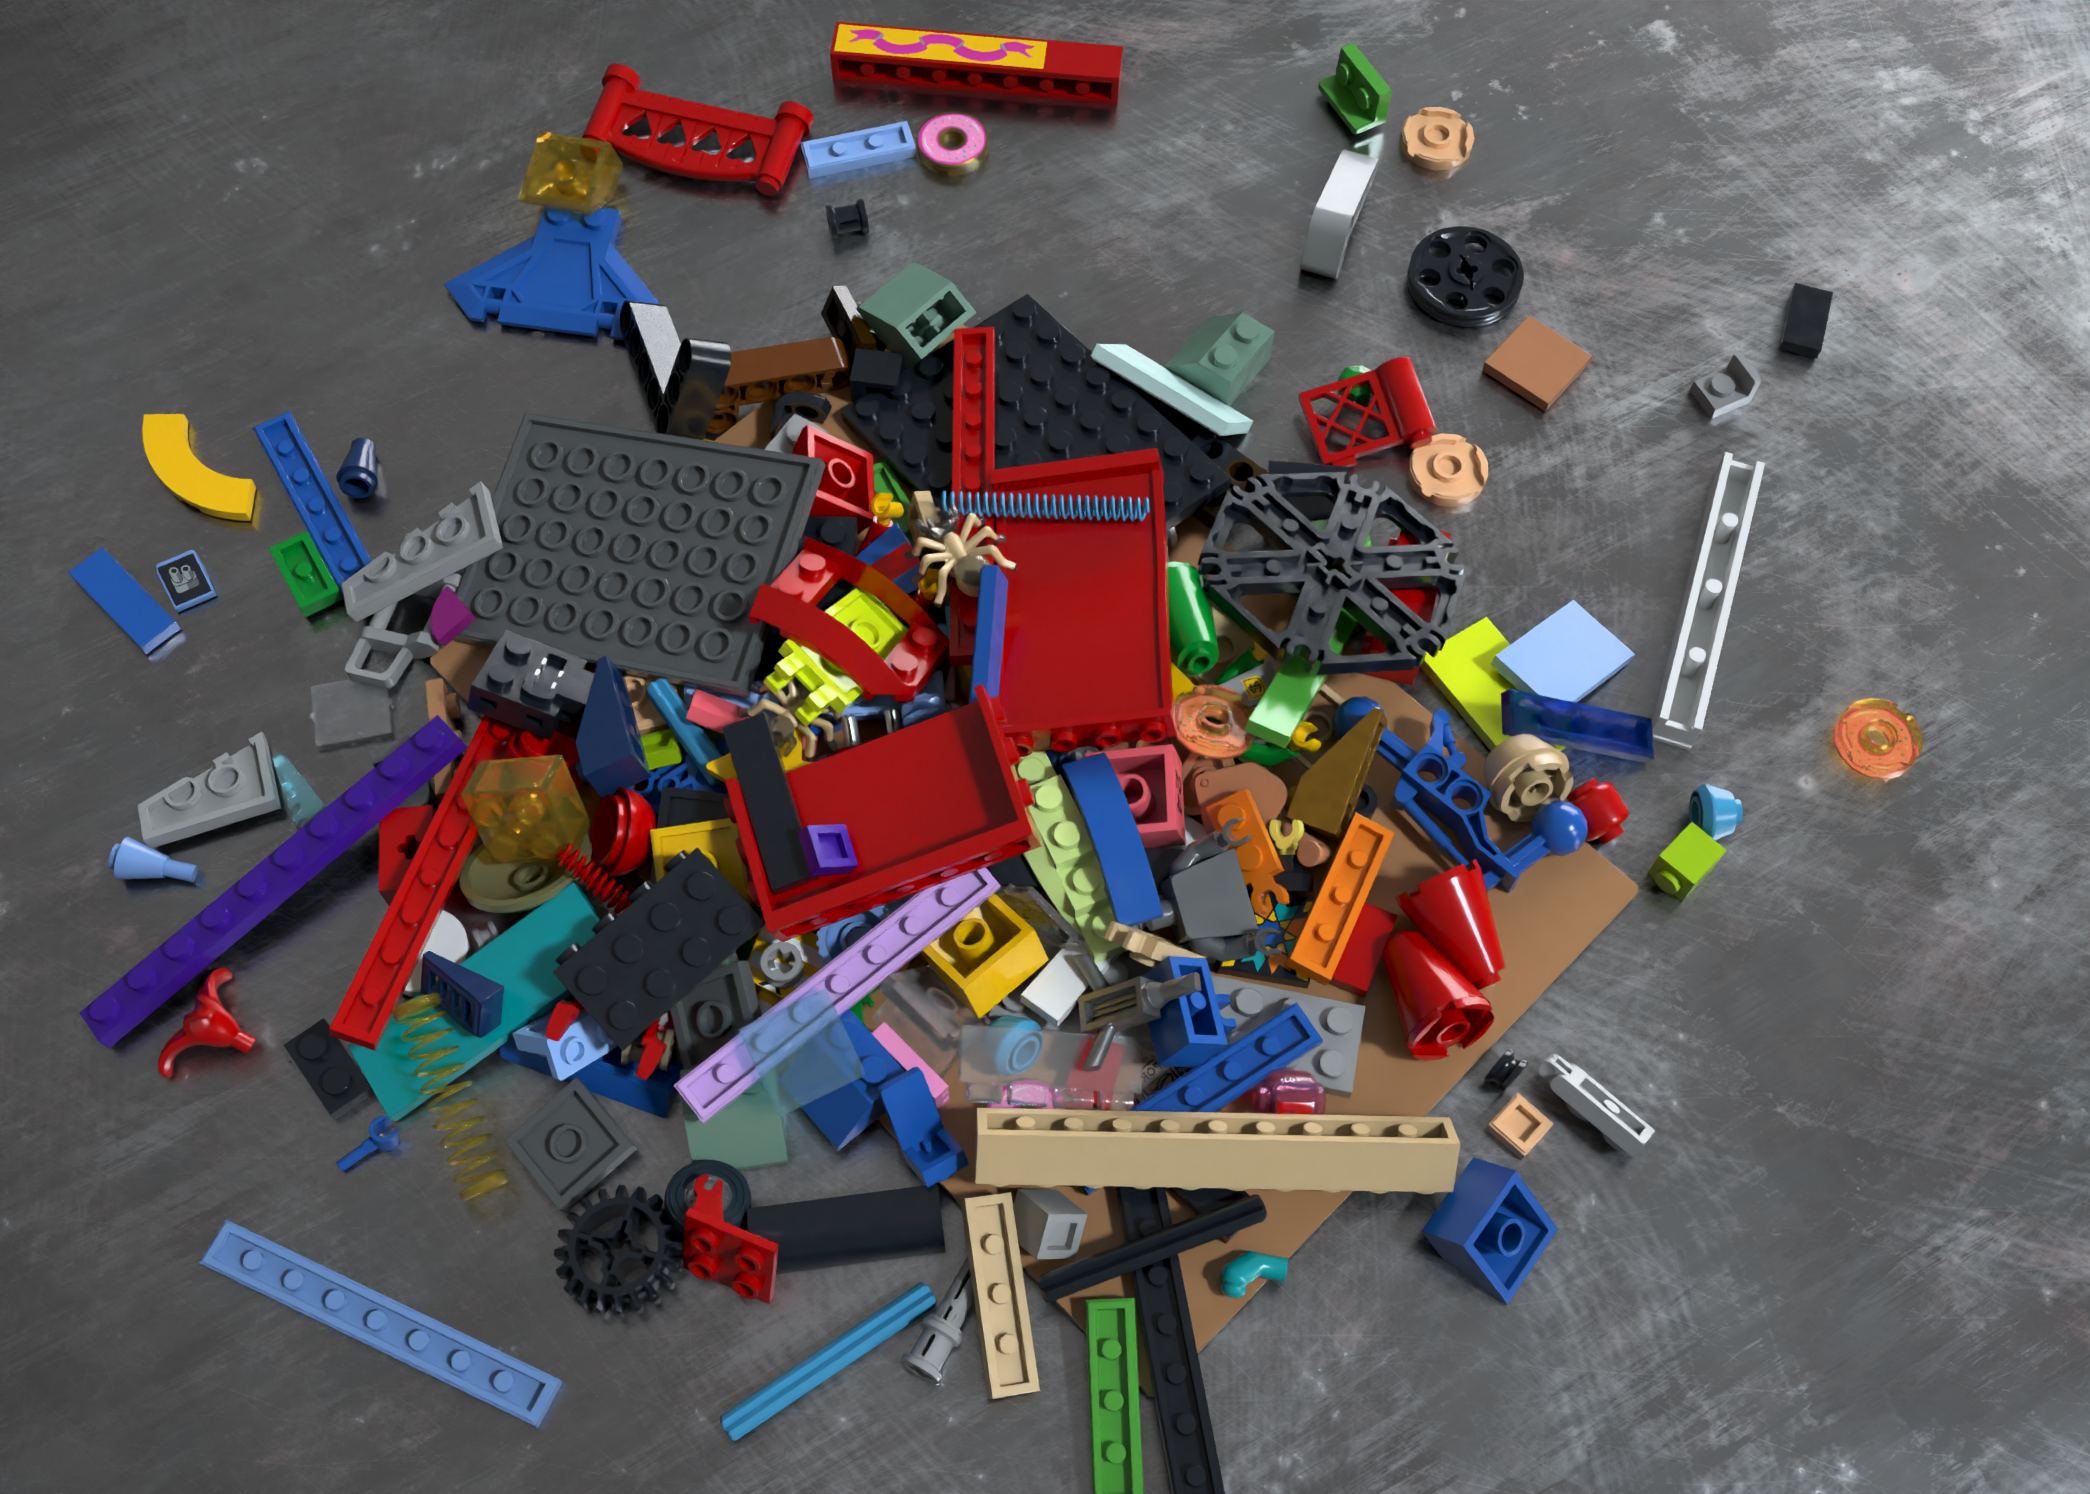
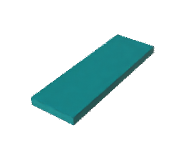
M574 882L560 891L557 896L542 904L459 964L504 986L501 1024L483 1038H478L469 1033L427 997L419 993L394 1011L376 1051L353 1043L347 1045L391 1120L396 1122L510 1040L513 1037L512 1033L540 1018L554 1008L560 1000H565L571 995L567 988L553 974V971L559 967L555 960L574 943L577 942L582 947L596 935L592 928L601 920L580 886Z

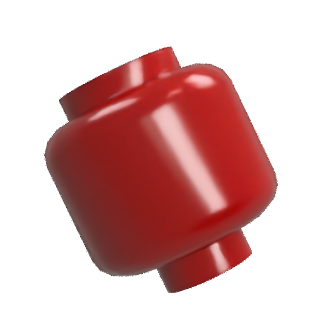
M1594 777L1572 790L1566 797L1568 802L1581 809L1587 820L1588 833L1585 842L1598 838L1600 843L1604 845L1625 832L1620 824L1628 818L1629 809L1611 782L1602 781L1598 783Z

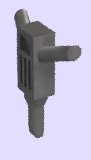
M1080 954L1074 956V961L1094 991L1078 997L1081 1033L1095 1037L1082 1070L1092 1072L1101 1069L1116 1032L1161 1018L1160 1009L1168 1001L1201 991L1200 974L1194 972L1164 983L1139 976L1109 986L1090 955Z

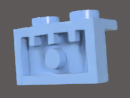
M553 1010L512 1033L518 1050L547 1057L552 1076L557 1080H564L618 1047L587 1011L582 1012L573 1021L560 1041H554L546 1037V1028Z

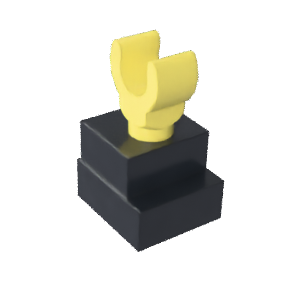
M1272 819L1269 831L1271 837L1275 840L1277 855L1284 869L1283 872L1273 876L1275 883L1282 885L1287 892H1313V874L1303 873V865L1298 861L1297 855H1295L1298 841L1304 833L1303 822L1294 819L1292 821L1293 829L1291 834L1284 837L1281 833V821Z

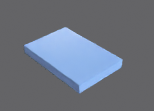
M1572 600L1498 653L1491 665L1553 721L1629 664L1635 654L1579 604Z

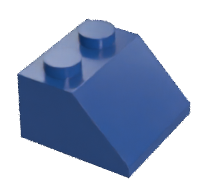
M848 1009L804 1045L779 1082L837 1151H839L886 1112L877 1089L880 1085L905 1071L858 1017Z
M1473 1157L1455 1182L1453 1192H1448L1422 1229V1232L1447 1263L1500 1302L1508 1304L1558 1228L1516 1170Z

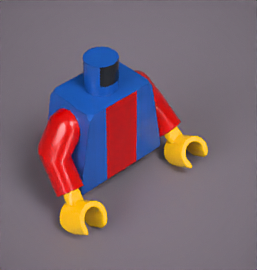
M877 493L871 502V509L875 516L865 539L856 553V558L870 565L894 582L927 614L932 606L936 604L934 600L938 589L939 570L927 568L924 575L919 573L920 556H915L911 553L914 548L900 526L897 523L893 525L891 518L897 519L903 515L904 508L902 504L891 502L893 499L892 493ZM948 584L946 585V594H945V596L948 595V593H949V586H948ZM882 602L901 623H907L898 613Z

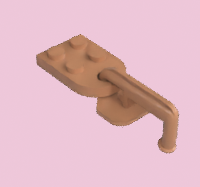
M1196 723V728L1200 734L1209 739H1220ZM1179 736L1166 737L1162 741L1153 743L1142 740L1121 742L1117 746L1104 747L1102 751L1173 744L1182 762L1184 815H1201L1206 835L1215 831L1206 807L1244 788L1251 792L1269 833V825L1272 819L1281 821V833L1284 837L1289 836L1292 832V822L1280 815L1287 800V790L1283 781L1257 763L1248 762L1235 765L1233 756L1213 757L1189 748ZM1304 830L1296 849L1298 861L1306 867H1313L1328 862L1332 856L1331 848Z

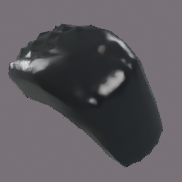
M801 391L782 394L778 399H775L770 426L771 440H773L794 413L808 421L823 424L831 411L832 405L826 397H822L819 394Z

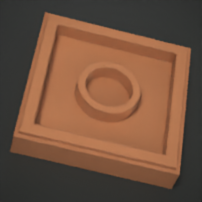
M1528 315L1484 362L1482 371L1546 412L1590 364L1592 355Z

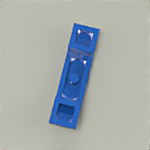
M1105 752L1062 764V770L1076 806L1079 807L1105 881L1104 890L1115 921L1132 927L1162 918L1163 912L1139 831L1120 782Z

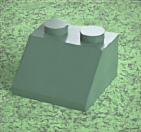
M1243 312L1206 318L1167 362L1164 368L1226 405L1231 406L1270 360L1275 331Z
M777 1067L705 1124L702 1123L682 1097L683 1116L692 1163L702 1160L721 1161L733 1166L738 1171L788 1163L780 1078ZM693 1069L680 1070V1080Z

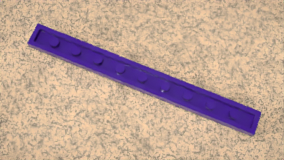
M438 715L83 1009L80 1015L97 1040L106 1047L111 1048L468 747Z

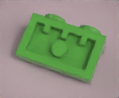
M1353 42L1342 46L1338 65L1336 66V74L1320 80L1318 89L1352 133L1359 134L1386 122L1392 90Z

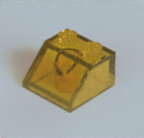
M539 131L519 200L521 203L592 215L614 198L623 163L609 142Z

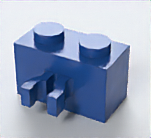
M1168 956L1143 976L1144 978L1164 983L1194 972L1200 974L1201 991L1168 1001L1160 1009L1161 1018L1148 1022L1158 1066L1197 1067L1227 1046L1225 1034H1228L1237 1027L1235 1018L1226 1019L1220 1015L1219 1010H1222L1231 1003L1229 994H1215L1208 962L1205 958Z

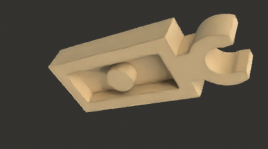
M1115 921L1110 922L1104 936L1105 939L1118 943L1123 948L1130 950V958L1153 968L1168 956L1206 959L1205 956L1197 954L1174 941L1125 924L1122 925Z

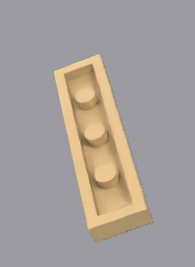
M1011 1192L964 1198L960 1200L988 1399L1040 1391Z

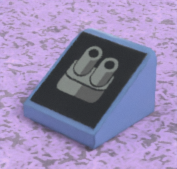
M189 550L155 565L156 572L177 612L217 596L205 566L194 550Z

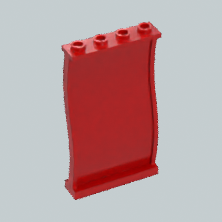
M1145 449L991 470V484L996 493L997 511H999L1000 494L1002 492L1005 494L1006 512L1010 493L1013 494L1014 512L1019 493L1022 495L1023 512L1027 493L1030 494L1031 513L1036 493L1038 494L1040 512L1044 494L1047 495L1048 513L1052 494L1055 495L1056 512L1058 511L1059 496L1061 494L1064 496L1065 513L1069 495L1072 496L1074 513L1076 496L1078 494L1081 496L1082 513L1086 495L1089 496L1090 514L1095 495L1098 497L1099 513L1102 496H1105L1108 514L1110 497L1112 495L1115 498L1116 513L1120 496L1123 497L1124 514L1129 496L1132 498L1133 513L1137 497L1140 498L1141 514L1146 496L1149 498L1150 513H1146L1145 519L1142 522L1138 519V516L1133 522L1129 516L1126 521H1123L1121 516L1117 521L1112 516L1107 521L1104 515L1100 520L1095 516L1092 520H1089L1087 515L1083 520L1078 515L1073 520L1070 514L1067 519H1064L1062 515L1056 519L1053 514L1049 519L1045 515L1039 519L1036 514L1033 518H1030L1028 514L1024 518L1019 514L1014 518L1011 513L1008 517H1005L1003 514L999 517L996 516L997 548L1004 559L1016 563L1014 570L998 565L1008 580L999 699L1007 717V722L1000 724L1004 737L1012 736L1020 757H1025L1035 751L1054 750L1057 752H1070L1076 749V747L1094 745L1114 747L1121 742L1139 740L1153 743L1162 741L1166 737L1178 736L1174 713L1170 655L1168 553L1163 491L1164 472L1158 449Z

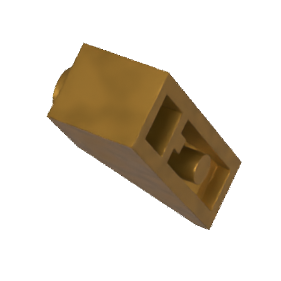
M1373 708L1301 776L1298 786L1293 785L1290 788L1284 805V810L1288 811L1286 818L1292 822L1294 819L1301 820L1304 829L1338 841L1341 840L1345 828L1353 815L1388 721L1382 710Z

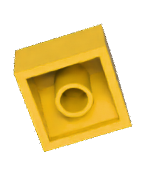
M995 893L920 952L949 990L978 1019L984 1016L1049 960L1035 929Z

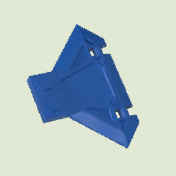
M546 201L535 236L444 284L470 321L483 322L489 313L499 315L498 324L592 337H596L599 328L611 329V339L622 341L624 339L620 330L619 319L621 307L625 300L660 304L614 248L622 222L620 210ZM494 297H501L503 299H494ZM605 311L615 312V314L605 313Z

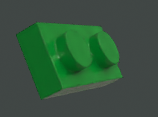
M307 530L268 548L305 617L344 599Z

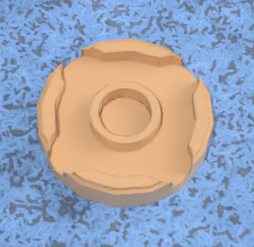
M1425 107L1418 110L1416 115L1412 117L1410 115L1405 120L1400 135L1401 150L1411 162L1419 167L1433 171L1450 170L1460 166L1469 158L1475 139L1473 127L1468 121L1466 125L1460 119L1461 115L1454 110L1443 107Z
M1441 433L1431 436L1432 441L1428 445L1413 450L1408 462V479L1413 490L1424 500L1438 506L1457 507L1470 503L1480 495L1488 478V462L1483 451L1476 444L1473 447L1462 436Z

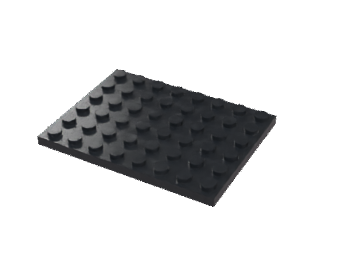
M1028 293L973 327H994L995 469L1157 448L1164 472L1163 491L1166 532L1231 488V477L1119 375L1094 361L1091 357L1092 351ZM954 339L921 359L912 367L910 366L905 369L903 374H900L896 390L875 388L868 392L867 396H862L841 409L842 420L882 461L889 465L890 469L913 492H931L934 505L940 508L944 523H951V514L947 516L943 511L942 492L945 491L947 494L946 506L947 510H949L950 493L952 492ZM995 515V534H996V515Z

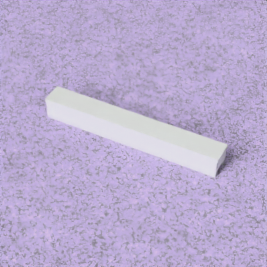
M1728 452L1724 453L1713 475L1648 736L1649 739L1690 751L1703 728L1765 463L1757 461L1755 466L1733 461V454Z

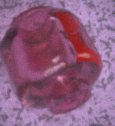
M1273 1070L1261 1085H1256L1254 1088L1253 1109L1255 1113L1324 1115L1326 1103L1324 1087L1320 1082H1316L1315 1077L1309 1071Z

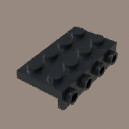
M698 847L690 854L683 850L674 856L663 868L667 872L664 877L654 885L649 880L643 883L628 897V900L632 903L618 916L613 911L607 914L592 928V931L596 934L582 947L577 942L574 943L555 960L559 967L553 971V974L622 1051L766 925L763 919Z

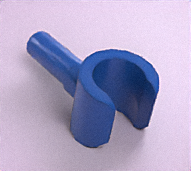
M380 1116L371 1122L369 1126L370 1137L336 1162L341 1171H345L376 1149L390 1151L398 1145L400 1139L398 1130L392 1132L387 1137H378L380 1132L390 1127V1117Z

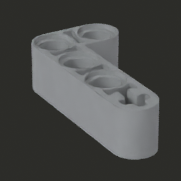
M1345 149L1341 151L1314 209L1300 269L1337 279L1344 260L1349 236L1371 189L1379 159Z

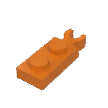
M1244 788L1206 807L1215 831L1221 833L1225 823L1229 820L1236 818L1245 819L1243 822L1236 823L1233 826L1232 835L1237 840L1252 835L1251 841L1240 846L1228 845L1227 850L1235 848L1246 888L1253 887L1251 904L1254 910L1262 915L1269 913L1265 905V897L1270 892L1275 893L1278 903L1288 904L1289 894L1282 885L1275 883L1273 876L1283 872L1284 869L1251 792Z

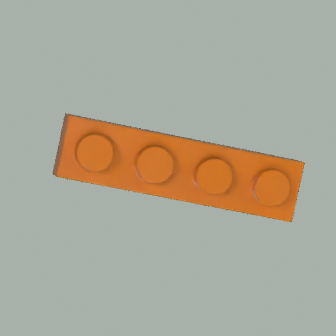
M1356 812L1354 813L1345 828L1285 962L1286 966L1324 986L1331 981L1395 834L1394 832Z

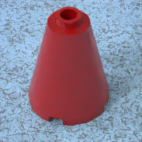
M1476 859L1472 860L1467 866L1463 863L1418 884L1419 889L1409 893V896L1405 891L1395 897L1401 910L1418 931L1471 984L1473 983L1478 991L1501 980L1498 971L1506 967L1482 869Z
M1400 931L1388 939L1386 947L1382 952V957L1406 1043L1414 1057L1424 1061L1443 1059L1450 1056L1447 1048L1460 1042L1463 1049L1481 1038L1494 1022V1015L1491 1012L1493 1008L1490 1002L1421 933Z

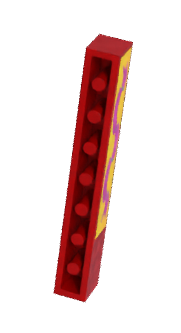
M836 22L830 50L833 80L1118 105L1123 46Z

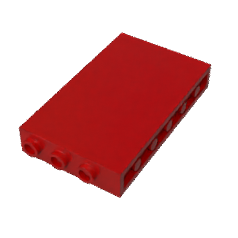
M983 684L975 686L974 690L978 699L976 702L787 772L804 828L807 825H846L859 865L849 874L819 875L817 880L776 895L769 883L740 784L734 777L725 780L729 797L724 798V805L732 823H737L741 836L735 841L737 851L742 862L745 865L749 864L753 878L747 881L748 890L754 904L757 907L761 906L767 931L780 942H785L1042 847L1028 806L1035 804L1034 796L1027 779L1019 780L1014 765L1021 763V758L1012 736L1004 737L1000 724L1007 722V717L998 696L991 698Z

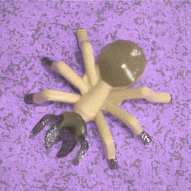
M953 504L949 505V510L953 515L952 518H950L947 511L943 510L937 513L938 523L931 517L926 518L928 527L921 520L915 521L916 526L923 534L941 539L942 543L919 537L914 548L906 551L904 555L906 559L918 557L923 547L943 552L923 556L918 573L911 578L913 585H916L927 575L928 566L932 562H945V565L938 572V589L934 600V606L937 608L942 606L946 594L947 575L949 582L954 587L959 588L970 597H978L980 569L982 565H989V561L983 555H991L998 565L1006 569L1017 571L1018 568L1016 563L1004 559L996 546L976 547L985 537H988L995 544L1007 541V537L1004 534L996 535L989 526L982 528L970 540L966 541L972 526L979 528L986 522L984 517L980 516L978 518L976 514L970 513L966 518L960 536L954 534L957 528L956 523L960 516Z
M796 677L788 684L789 694L787 696L782 690L775 695L783 705L782 707L767 699H762L752 707L738 711L740 718L754 716L764 709L777 714L778 716L770 719L779 750L787 742H790L783 753L784 757H788L797 744V740L794 737V730L797 728L806 738V761L815 762L816 736L810 730L812 725L821 727L825 731L826 744L833 752L838 751L839 746L833 739V725L831 722L817 717L808 726H805L794 715L796 710L806 703L805 699L811 694L800 681L796 685ZM752 684L749 687V691L758 695H764L771 691L765 684L763 686ZM831 705L821 713L833 712L834 720L842 723L841 717L845 716L842 713L838 714Z

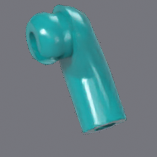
M1255 1251L1244 1252L1224 1265L1220 1273L1223 1279L1220 1285L1221 1291L1228 1297L1240 1298L1246 1293V1285L1257 1277L1285 1282L1288 1258Z

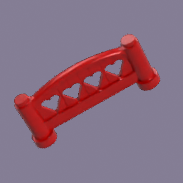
M614 63L607 67L602 78L604 88L581 137V149L592 157H601L607 149H611L645 166L688 178L730 182L755 181L757 182L756 188L760 193L766 196H775L777 192L782 190L801 139L809 134L814 117L808 108L793 101L781 103L775 118L771 119L639 90L641 86L639 75L628 66ZM647 117L652 132L650 137L639 139L636 135L625 136L622 134L625 129L638 120ZM678 124L682 125L686 137V143L683 146L674 147L670 142L665 144L657 142V139ZM712 132L717 133L721 146L719 153L710 155L705 150L699 152L692 150L696 143ZM747 140H751L756 154L754 161L743 162L740 158L729 159L726 157L736 147Z

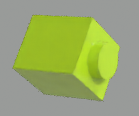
M1691 822L1658 856L1648 874L1654 878L1656 884L1664 892L1675 895L1679 900L1683 901L1715 868L1727 850Z

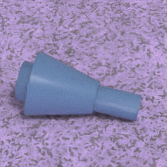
M126 837L121 844L116 843L113 846L108 861V867L114 870L116 880L170 877L194 882L198 874V865L171 860L169 856L130 837Z

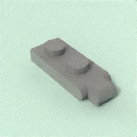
M1557 1054L1549 1055L1539 1065L1538 1072L1540 1076L1550 1083L1551 1089L1565 1101L1569 1111L1579 1119L1591 1122L1603 1133L1606 1142L1614 1149L1626 1152L1633 1158L1655 1132L1651 1126L1577 1065L1569 1064Z

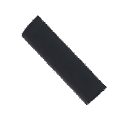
M938 1184L928 1188L926 1186L746 1208L748 1232L779 1244L776 1274L946 1252Z

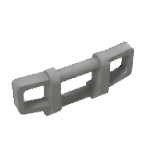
M403 537V539H402V541H401V544H400V546H399V549H400L402 543L405 541V538H404V537ZM453 573L414 594L437 599L447 586L456 593L462 576ZM398 602L374 613L369 625L362 628L358 642L345 666V671L349 678L356 682L392 688L412 659H422L436 655L441 644L433 635L431 614L423 631L406 635L386 630ZM370 649L397 655L389 668L383 673L361 669Z

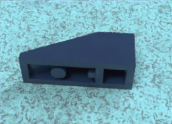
M607 655L598 660L575 742L580 759L575 762L577 774L585 786L592 785L602 798L608 794L617 793L616 791L619 787L628 788L651 778L626 680Z

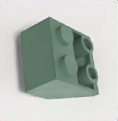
M914 261L856 308L891 352L903 353L904 369L912 367L950 336L954 329H958L977 313L952 281Z

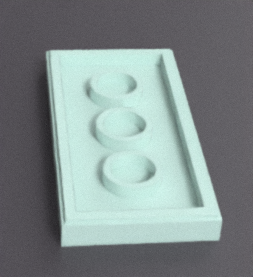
M1096 344L1091 354L1094 361L1219 436L1248 433L1254 422L1126 344Z

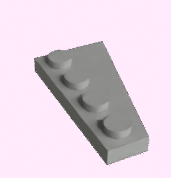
M481 481L469 489L472 496L456 507L451 502L439 511L441 519L422 532L419 528H416L404 537L405 541L395 553L391 555L385 551L342 583L346 611L353 620L358 622L503 548L490 491Z

